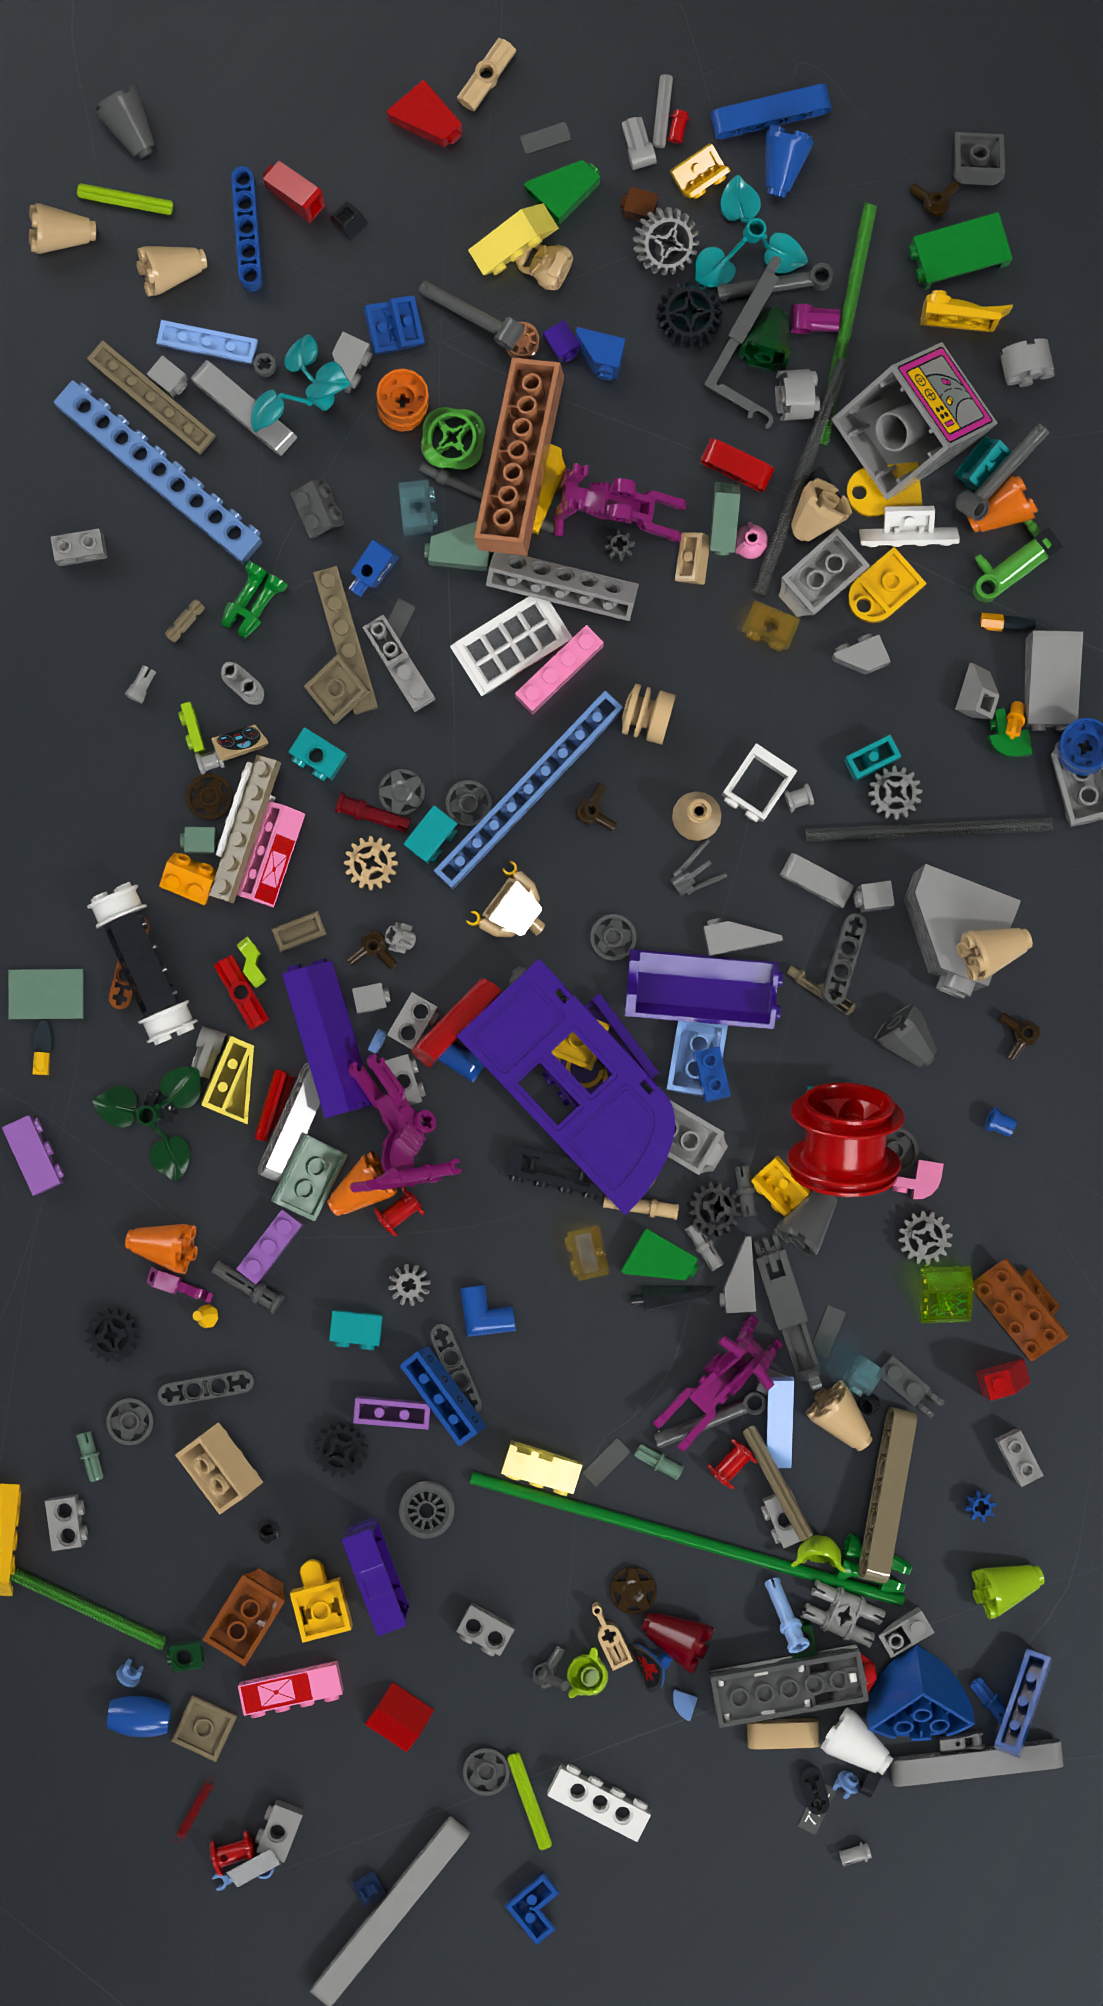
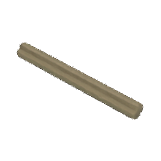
M756 1426L746 1428L743 1431V1435L799 1540L804 1541L810 1538L813 1533Z

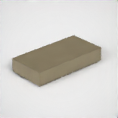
M318 911L272 929L280 952L327 935Z

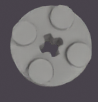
M1034 339L1035 344H1027V341H1022L1002 349V352L999 354L1005 381L1008 386L1018 384L1019 387H1026L1032 385L1034 379L1040 378L1043 380L1055 376L1047 339Z
M810 369L778 371L776 379H780V386H775V402L777 413L783 414L780 420L812 419L814 411H819L820 409L819 396H815V386H817L818 382L816 371L811 372Z

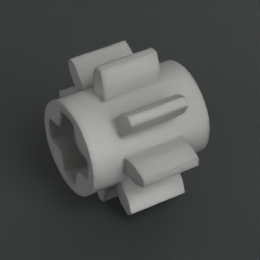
M396 922L395 926H390L385 933V941L390 944L388 949L405 954L406 949L410 950L416 941L415 933L411 932L412 926Z

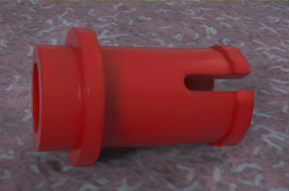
M674 110V113L670 116L672 123L667 140L681 144L683 143L686 122H689L690 118L688 117V112Z

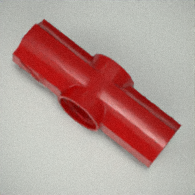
M231 955L214 965L216 971L250 1030L270 1020L234 956ZM239 986H246L248 989V995L244 999H238L235 995V991Z

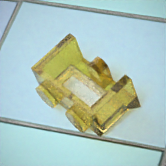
M600 1225L567 1232L568 1237H565L567 1251H572L574 1261L570 1262L573 1276H577L578 1281L608 1275L610 1269Z

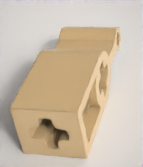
M598 1601L593 1603L592 1613L597 1616L601 1624L598 1628V1639L612 1670L614 1671L633 1662V1656L617 1624L612 1621H606L602 1613L601 1604ZM606 1629H609L610 1632L615 1631L613 1639L609 1640L607 1636L603 1637ZM614 1646H616V1649H617V1651H618V1653H619L621 1659L619 1658V1656H618V1654H617V1652H616Z

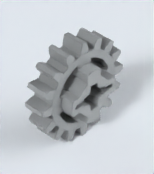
M892 766L891 772L884 768L882 769L883 776L879 774L874 776L877 783L870 782L869 784L874 789V791L868 793L869 797H874L870 806L877 805L878 809L875 813L885 812V819L890 814L893 815L894 820H898L899 814L907 818V810L915 812L916 808L913 804L921 803V800L916 797V795L922 793V790L916 789L920 780H912L913 772L906 775L905 767L900 772L897 771L896 766ZM898 777L901 778V781L892 782L887 778ZM908 785L911 789L910 799L906 795V787ZM879 787L884 791V799L882 801L879 797ZM890 788L892 790L898 788L900 790V792L898 793L900 798L897 796L892 798L890 796V794L892 793ZM891 804H898L900 807L903 808L891 809L888 807Z
M920 1211V1217H917L914 1213L910 1214L912 1220L904 1219L903 1223L906 1225V1228H899L898 1230L903 1233V1237L897 1240L898 1242H904V1246L900 1250L902 1252L908 1250L909 1253L906 1258L910 1260L915 1256V1263L917 1264L924 1259L925 1264L930 1265L931 1258L935 1262H939L938 1255L946 1256L947 1253L944 1248L952 1246V1244L947 1242V1238L953 1237V1235L946 1233L950 1225L941 1224L943 1221L942 1216L934 1219L935 1212L932 1211L928 1217L924 1211ZM924 1221L921 1228L917 1230L911 1229L916 1223ZM934 1224L939 1228L941 1238L936 1236ZM928 1231L927 1235L935 1239V1242L925 1241L923 1245V1240L914 1234H925ZM909 1238H913L916 1243V1251L912 1249ZM934 1245L939 1246L934 1252L926 1254L928 1248Z

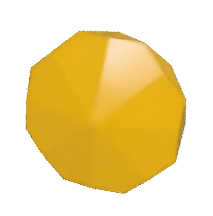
M211 1304L202 1305L193 1313V1319L203 1328L214 1327L218 1320L217 1309Z

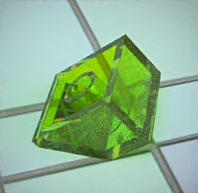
M970 1266L920 1268L921 1323L971 1322L974 1285Z

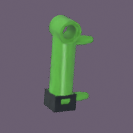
M1033 520L1025 521L1027 529L1034 537L1033 540L995 568H992L981 554L975 557L979 567L985 573V575L979 578L973 588V594L979 602L989 603L993 601L994 598L1063 548V545L1049 527L1041 531ZM981 584H990L993 592L985 594L981 590Z

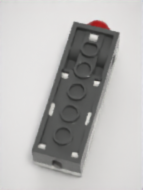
M856 1644L817 1651V1655L797 1659H792L791 1656L709 1671L719 1728L869 1701L868 1692L877 1680L874 1662L860 1653Z

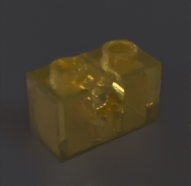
M754 601L742 632L746 633L745 637L750 640L759 642L761 639L768 642V646L777 651H782V649L788 650L800 619ZM769 623L774 624L773 628L775 630H772L771 633H768L766 631V626H768Z

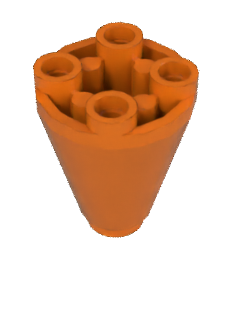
M1011 474L987 500L989 510L983 519L975 521L967 516L975 533L980 530L985 532L1036 518L1034 513L1038 512V509L1031 497L1027 499L1023 491L1027 488L1021 476L1015 477L1014 474Z
M373 1151L360 1158L332 1192L331 1198L327 1200L328 1206L335 1215L340 1216L341 1214L351 1213L391 1198L397 1193L396 1188L362 1192L351 1191V1183L376 1179L385 1173L378 1156Z
M175 1224L142 1227L135 1230L130 1229L126 1235L125 1246L127 1249H131L133 1253L172 1272L185 1274L190 1260L194 1261L197 1257L198 1248L194 1246L196 1226Z

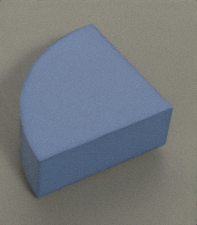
M378 1028L368 1048L369 1051L376 1054L379 1053L387 1036V1031Z
M674 1688L673 1703L675 1709L681 1717L690 1721L698 1696Z

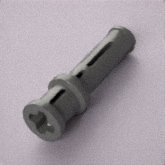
M221 1260L217 1261L211 1271L212 1274L251 1297L250 1300L254 1304L258 1302L269 1309L272 1315L284 1299L285 1295H278L268 1289L265 1283H253L242 1273L226 1265ZM227 1273L243 1281L245 1284L243 1285L239 1283L235 1279L228 1276ZM264 1295L269 1297L273 1301L271 1302L267 1300L266 1298H264Z

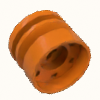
M397 369L384 375L378 384L376 392L377 410L382 422L392 430L401 432L410 431L420 426L426 418L429 400L427 384L423 378L416 372L408 369ZM400 401H405V407H400Z

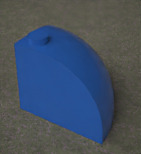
M918 1645L913 1646L898 1656L883 1670L871 1691L867 1706L868 1730L892 1739H896L897 1735L910 1737V1741L932 1740L931 1736L946 1733L948 1737L975 1725L971 1703L957 1677L940 1659Z

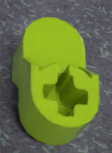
M247 936L236 946L246 958L243 973L253 986L257 988L267 981V978L257 966L261 953Z

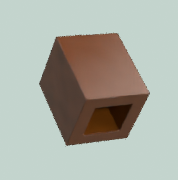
M630 186L629 193L623 194L620 208L624 209L623 217L639 222L641 218L648 221L647 213L652 212L655 214L659 194Z

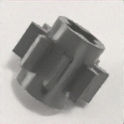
M617 530L616 536H607L611 544L605 545L604 550L611 551L609 559H613L615 556L622 562L625 555L632 557V552L629 548L635 547V542H629L630 533L624 536L620 535V531ZM618 541H621L622 545H626L623 546V551H618V548L614 547Z

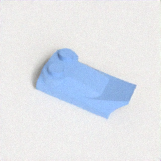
M678 1021L666 1090L703 1097L693 1054L695 1051L720 1046L723 1058L728 1025Z

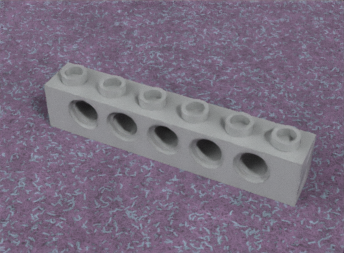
M498 552L493 553L486 586L626 621H630L639 586L637 583L545 560Z

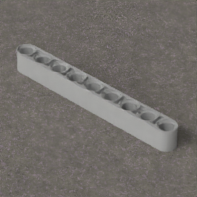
M452 1816L444 1822L310 1989L314 1996L326 2006H332L462 1846L470 1834L468 1829Z

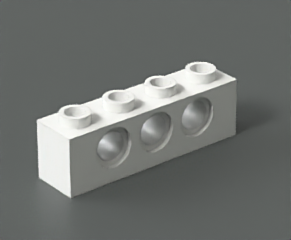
M561 1764L547 1791V1796L638 1842L651 1816L650 1809L647 1808L648 1804L637 1798L633 1801L625 1797L626 1793L616 1787H612V1789L603 1785L604 1782L595 1776L590 1775L588 1778L580 1774L581 1770L572 1764L567 1766ZM578 1783L582 1784L585 1790L581 1794H574L571 1791V1787ZM598 1795H603L607 1798V1802L602 1806H597L593 1802V1799ZM619 1807H626L630 1811L626 1817H619L615 1812Z

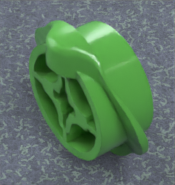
M442 407L432 411L426 417L423 425L421 449L424 458L430 464L440 468L464 470L473 467L478 463L483 454L484 423L475 412L467 409ZM460 419L466 423L457 428H450L445 421ZM439 427L443 432V439L439 446L435 448L434 435ZM471 429L473 440L471 447L467 450L463 444V439ZM451 433L453 435L459 434L456 437L458 442L455 444L452 441L449 442V435ZM454 448L462 456L446 458L440 454Z

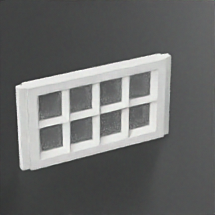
M529 596L451 645L450 648L482 697L566 645L573 637L550 601Z

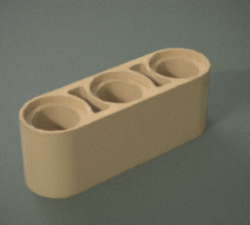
M767 1719L747 1723V1747L749 1749L814 1748L820 1746L819 1719Z

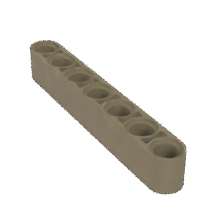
M890 1407L885 1416L858 1569L859 1578L886 1583L890 1577L917 1425V1415L912 1411Z

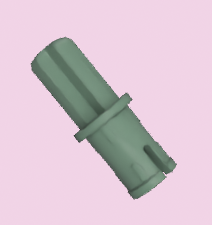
M89 1431L76 1435L82 1454L80 1459L84 1461L89 1481L95 1482L103 1478V1473L98 1459L100 1453L96 1452L92 1432Z
M640 1444L635 1452V1457L654 1467V1471L658 1469L676 1481L684 1469V1466L665 1457V1453L660 1454L644 1444Z

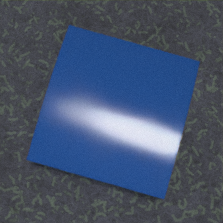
M414 296L392 298L389 302L364 306L363 310L374 355L405 350L425 343Z

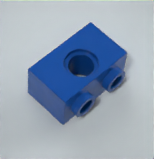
M720 1046L695 1051L693 1055L704 1103L729 1098L731 1094Z

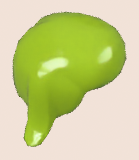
M813 1535L802 1542L797 1551V1559L791 1564L792 1567L801 1563L804 1564L807 1559L818 1563L829 1562L832 1567H836L843 1573L846 1572L845 1568L841 1565V1551L833 1539L827 1536Z
M595 1647L591 1648L589 1655L577 1656L571 1662L567 1670V1681L571 1687L568 1694L569 1698H574L577 1695H597L605 1688L608 1681V1671L598 1656V1650Z

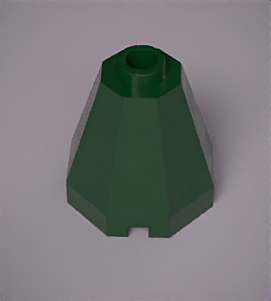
M770 307L764 309L741 344L738 356L741 359L745 356L747 358L746 363L749 366L769 372L775 371L776 366H781L780 370L786 369L791 346L788 316L781 308Z

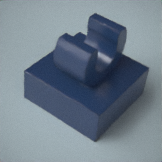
M375 1870L352 1883L364 1906L369 1905L387 1893Z

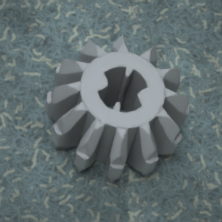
M405 1264V1273L399 1267L395 1269L396 1273L400 1276L399 1278L393 1275L390 1276L389 1279L397 1282V1284L388 1286V1289H397L398 1292L392 1296L393 1299H396L399 1295L403 1296L400 1301L401 1305H404L406 1298H409L410 1306H414V1297L419 1302L424 1301L419 1292L429 1294L430 1291L423 1288L422 1285H429L431 1281H422L421 1278L427 1274L425 1270L419 1275L416 1274L419 1265H415L413 1271L410 1272L409 1264ZM412 1278L415 1281L413 1284H416V1289L412 1288L410 1291H406L403 1281H408Z

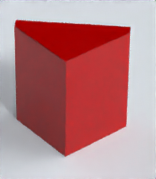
M392 1682L365 1725L407 1752L420 1736L434 1709Z

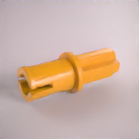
M1015 701L1010 705V712L1006 716V734L1010 735V739L1019 737L1021 728L1025 724L1024 713L1026 707L1020 701Z

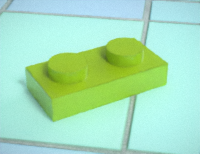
M192 703L180 704L182 711L178 713L182 726L187 725L189 735L185 737L189 750L194 749V752L199 754L207 752Z

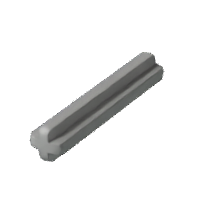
M666 74L661 75L659 80L652 143L653 147L664 148L666 145L673 77Z

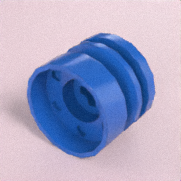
M1082 718L1075 720L1066 727L1059 740L1057 751L1059 760L1066 770L1075 775L1087 776L1095 774L1103 768L1102 722L1096 719ZM1084 743L1088 745L1087 749L1091 751L1082 754L1079 747H1082Z

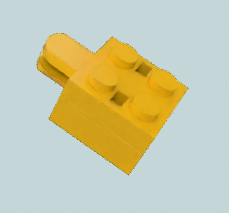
M316 1559L306 1561L300 1569L303 1587L292 1589L290 1593L302 1643L351 1630L353 1622L341 1577L327 1580L321 1561Z

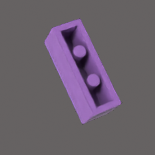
M28 1115L2 1127L33 1196L64 1183L62 1177L65 1176L63 1169L59 1163L55 1164L51 1156L54 1154V1150L48 1140L45 1141L41 1134L44 1128L39 1118Z
M282 1209L236 1270L253 1283L258 1284L304 1223L286 1209Z
M357 1396L355 1398L353 1423L428 1430L430 1427L431 1408L426 1401Z

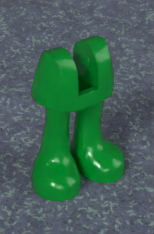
M248 561L245 566L248 574L247 582L233 603H227L221 625L230 629L239 614L244 616L245 619L237 632L244 639L261 624L258 618L270 599L276 593L284 592L288 587V584L269 574L262 591L248 610L246 608L248 602L268 574L267 571L251 561Z
M849 1533L843 1546V1555L860 1560L862 1551L860 1539L858 1536ZM894 1553L891 1569L910 1575L913 1566ZM841 1557V1565L845 1568L846 1572L843 1573L835 1568V1578L839 1580H845L849 1577L859 1578V1564ZM889 1577L886 1583L874 1582L879 1585L880 1591L903 1593L906 1586L905 1583Z

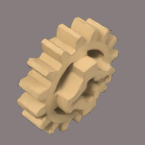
M372 836L369 837L366 843L360 838L359 846L354 843L351 844L354 849L353 852L346 851V855L350 857V860L344 861V865L350 866L346 874H353L351 882L356 883L360 881L359 888L363 889L365 884L368 885L370 891H373L376 884L382 889V882L385 881L390 884L391 881L388 876L396 875V872L392 869V866L398 865L397 861H392V858L396 856V852L389 853L388 850L391 848V845L388 843L383 846L382 838H379L377 843L374 842ZM372 847L371 851L366 854L359 853L365 848ZM381 851L387 857V865L380 860ZM374 857V861L382 868L372 866L369 870L363 860H371ZM355 862L362 867L361 876L356 872ZM378 872L383 874L377 879L370 880L373 874Z

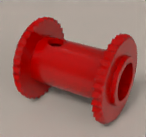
M405 1187L401 1188L405 1195L381 1213L378 1208L374 1209L377 1219L393 1236L398 1235L394 1228L413 1212L418 1210L421 1215L425 1213L417 1198Z
M732 1438L730 1441L735 1445L732 1451L727 1454L716 1468L711 1464L707 1465L712 1471L711 1474L730 1489L735 1488L730 1481L749 1460L755 1464L758 1463L754 1454L745 1445Z
M248 1831L243 1832L244 1840L219 1848L215 1841H211V1861L219 1876L224 1875L223 1867L250 1860L257 1856L254 1841Z

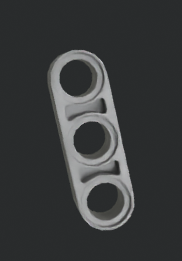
M794 853L790 854L780 873V876L842 909L855 887L846 880Z

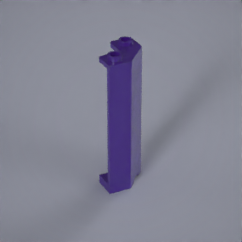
M630 949L625 1016L774 1029L775 1020H780L781 1005H777L776 994L777 986L782 987L783 972L779 971V962Z
M327 958L312 962L313 965L303 968L301 964L286 968L287 972L283 973L282 976L324 1117L329 1118L365 1108L372 1104L355 1078L351 1077L348 1072L349 1064L357 1062V1068L364 1066V1062L334 962H328Z

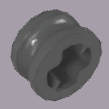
M260 353L255 357L253 365L259 376L270 377L274 374L276 363L272 355ZM260 361H271L269 362L270 369H259L261 368Z

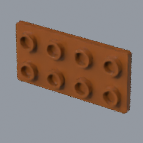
M1005 1258L969 1284L1030 1361L1036 1360L1069 1336L1068 1332L1054 1316L1061 1306L1030 1268L1019 1274L1010 1261Z

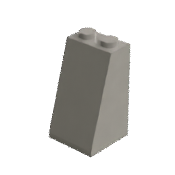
M1032 631L1026 638V709L1024 713V727H1031V731H1046V727H1056V731L1064 732L1068 725L1078 720L1083 632Z

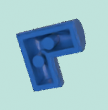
M456 1042L438 1059L472 1083L475 1082L485 1067L468 1048L466 1049Z
M485 1284L460 1288L467 1337L516 1331L513 1306L488 1309Z
M545 1872L505 1904L506 1909L536 1946L556 1930V1927L541 1910L542 1907L559 1894L556 1884Z

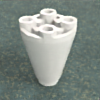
M848 1707L840 1716L836 1726L833 1725L820 1747L828 1755L873 1773L878 1772L881 1775L884 1774L894 1759L889 1755L890 1752L877 1736L868 1730V1726L861 1717Z

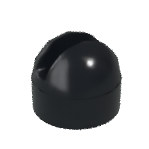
M865 1394L858 1400V1407L865 1415H872L879 1409L880 1400L875 1394Z
M264 1522L258 1528L259 1538L263 1543L272 1544L278 1539L279 1531L274 1522Z

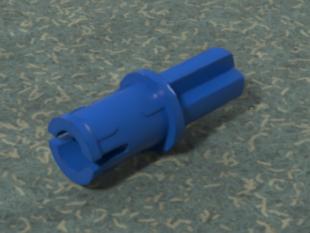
M981 1677L974 1679L970 1684L971 1689L983 1702V1708H987L997 1722L1001 1724L1006 1707L999 1700V1694L994 1693Z

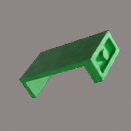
M999 212L913 236L909 246L910 257L912 260H916L918 267L916 269L917 280L919 284L923 283L924 290L929 289L934 282L998 264L999 268L1009 266L1013 259Z

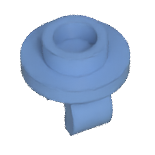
M128 1659L125 1665H121L116 1671L119 1682L127 1687H135L139 1683L144 1669L143 1666H140L138 1670L130 1666L132 1663L131 1659Z
M843 1770L838 1774V1779H836L832 1789L835 1791L838 1787H842L845 1790L843 1798L847 1799L851 1794H855L860 1790L859 1779L853 1772Z

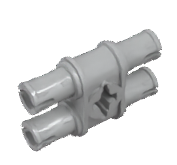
M233 662L225 663L222 666L221 677L226 685L248 704L259 705L262 703L264 689L261 684L240 665Z
M817 1580L814 1584L816 1588H812L811 1595L830 1602L831 1606L829 1610L823 1611L806 1603L804 1606L806 1611L802 1610L801 1618L820 1625L822 1631L836 1634L842 1637L844 1641L851 1639L870 1648L872 1645L870 1640L874 1641L875 1633L857 1626L856 1621L861 1616L880 1625L883 1622L880 1618L885 1617L886 1610L867 1603L863 1596L858 1597L845 1591L842 1587L836 1589ZM846 1610L848 1613L847 1616L840 1617L838 1615L839 1612H844Z

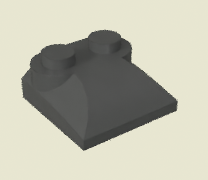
M955 132L953 171L955 180L962 184L995 185L1003 180L1005 176L1004 134Z

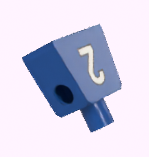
M372 540L351 571L356 576V579L349 589L361 597L368 586L376 588L400 556L381 542ZM369 567H372L373 569L371 576L367 575V569Z

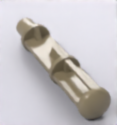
M791 965L786 974L793 977L796 983L822 999L824 983L822 982L817 985L805 977V970H799ZM835 990L828 992V994L831 995L832 1000L837 998L832 994L833 992L836 993ZM845 997L851 1004L848 1005L845 1002H841L839 1005L847 1009L846 1012L837 1006L834 1007L845 1013V1015H850L855 1009V1003Z

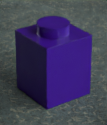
M564 320L543 332V340L557 362H569L578 355L577 352L579 351L580 344Z

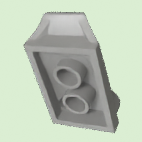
M837 528L781 578V589L778 596L797 617L815 615L868 569L870 565Z
M1056 743L1051 758L1066 810L1065 817L1070 827L1103 820V768L1095 774L1087 776L1071 773L1061 764L1057 753L1058 743ZM1083 743L1082 747H1079L1082 754L1091 751L1087 749V744Z
M670 1100L675 1115V1131L667 1157L698 1175L704 1172H713L728 1147L725 1142L724 1132Z

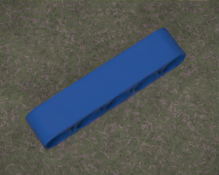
M817 84L713 110L710 113L716 139H725L770 128L771 125L779 126L824 115L832 110L826 84Z
M240 166L233 170L231 176L238 274L244 289L254 292L260 289L263 284L256 183L252 171L246 166ZM241 177L250 178L249 182L245 185L237 183ZM243 201L251 202V206L247 209L239 207ZM243 226H253V230L250 233L241 232ZM245 250H255V254L252 257L246 258L243 256ZM249 273L257 275V278L252 282L245 281V277Z

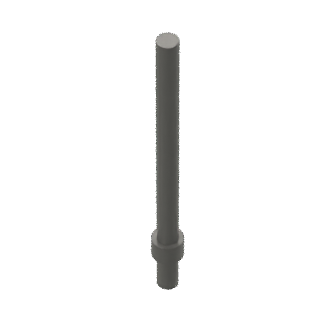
M422 463L419 472L436 479V482L443 486L447 484L482 501L483 490L451 476V472L444 469L438 470L426 463ZM544 519L541 529L553 534L554 524Z

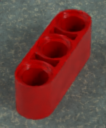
M714 438L709 440L700 459V462L706 467L759 492L765 491L775 470L766 462Z

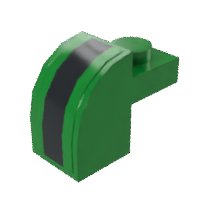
M1005 708L995 709L993 719H989L991 732L995 731V735H989L986 738L989 748L996 755L1004 759L1029 757L1033 754L1029 730H1021L1019 737L1010 739V735L1006 734L1007 719Z

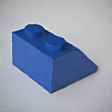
M577 327L576 340L580 344L579 351L593 374H597L598 378L606 381H611L612 378L618 379L625 350V338Z

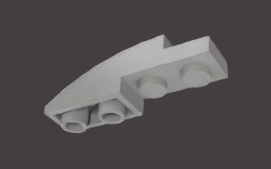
M382 615L363 626V630L413 711L416 712L436 700L385 616Z

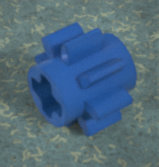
M976 1490L975 1497H966L970 1503L964 1509L973 1512L970 1516L972 1520H975L978 1516L984 1523L986 1516L994 1517L991 1509L997 1504L988 1501L991 1496L989 1493H986L983 1497ZM978 1501L986 1504V1506L982 1507V1512L975 1508L979 1505Z

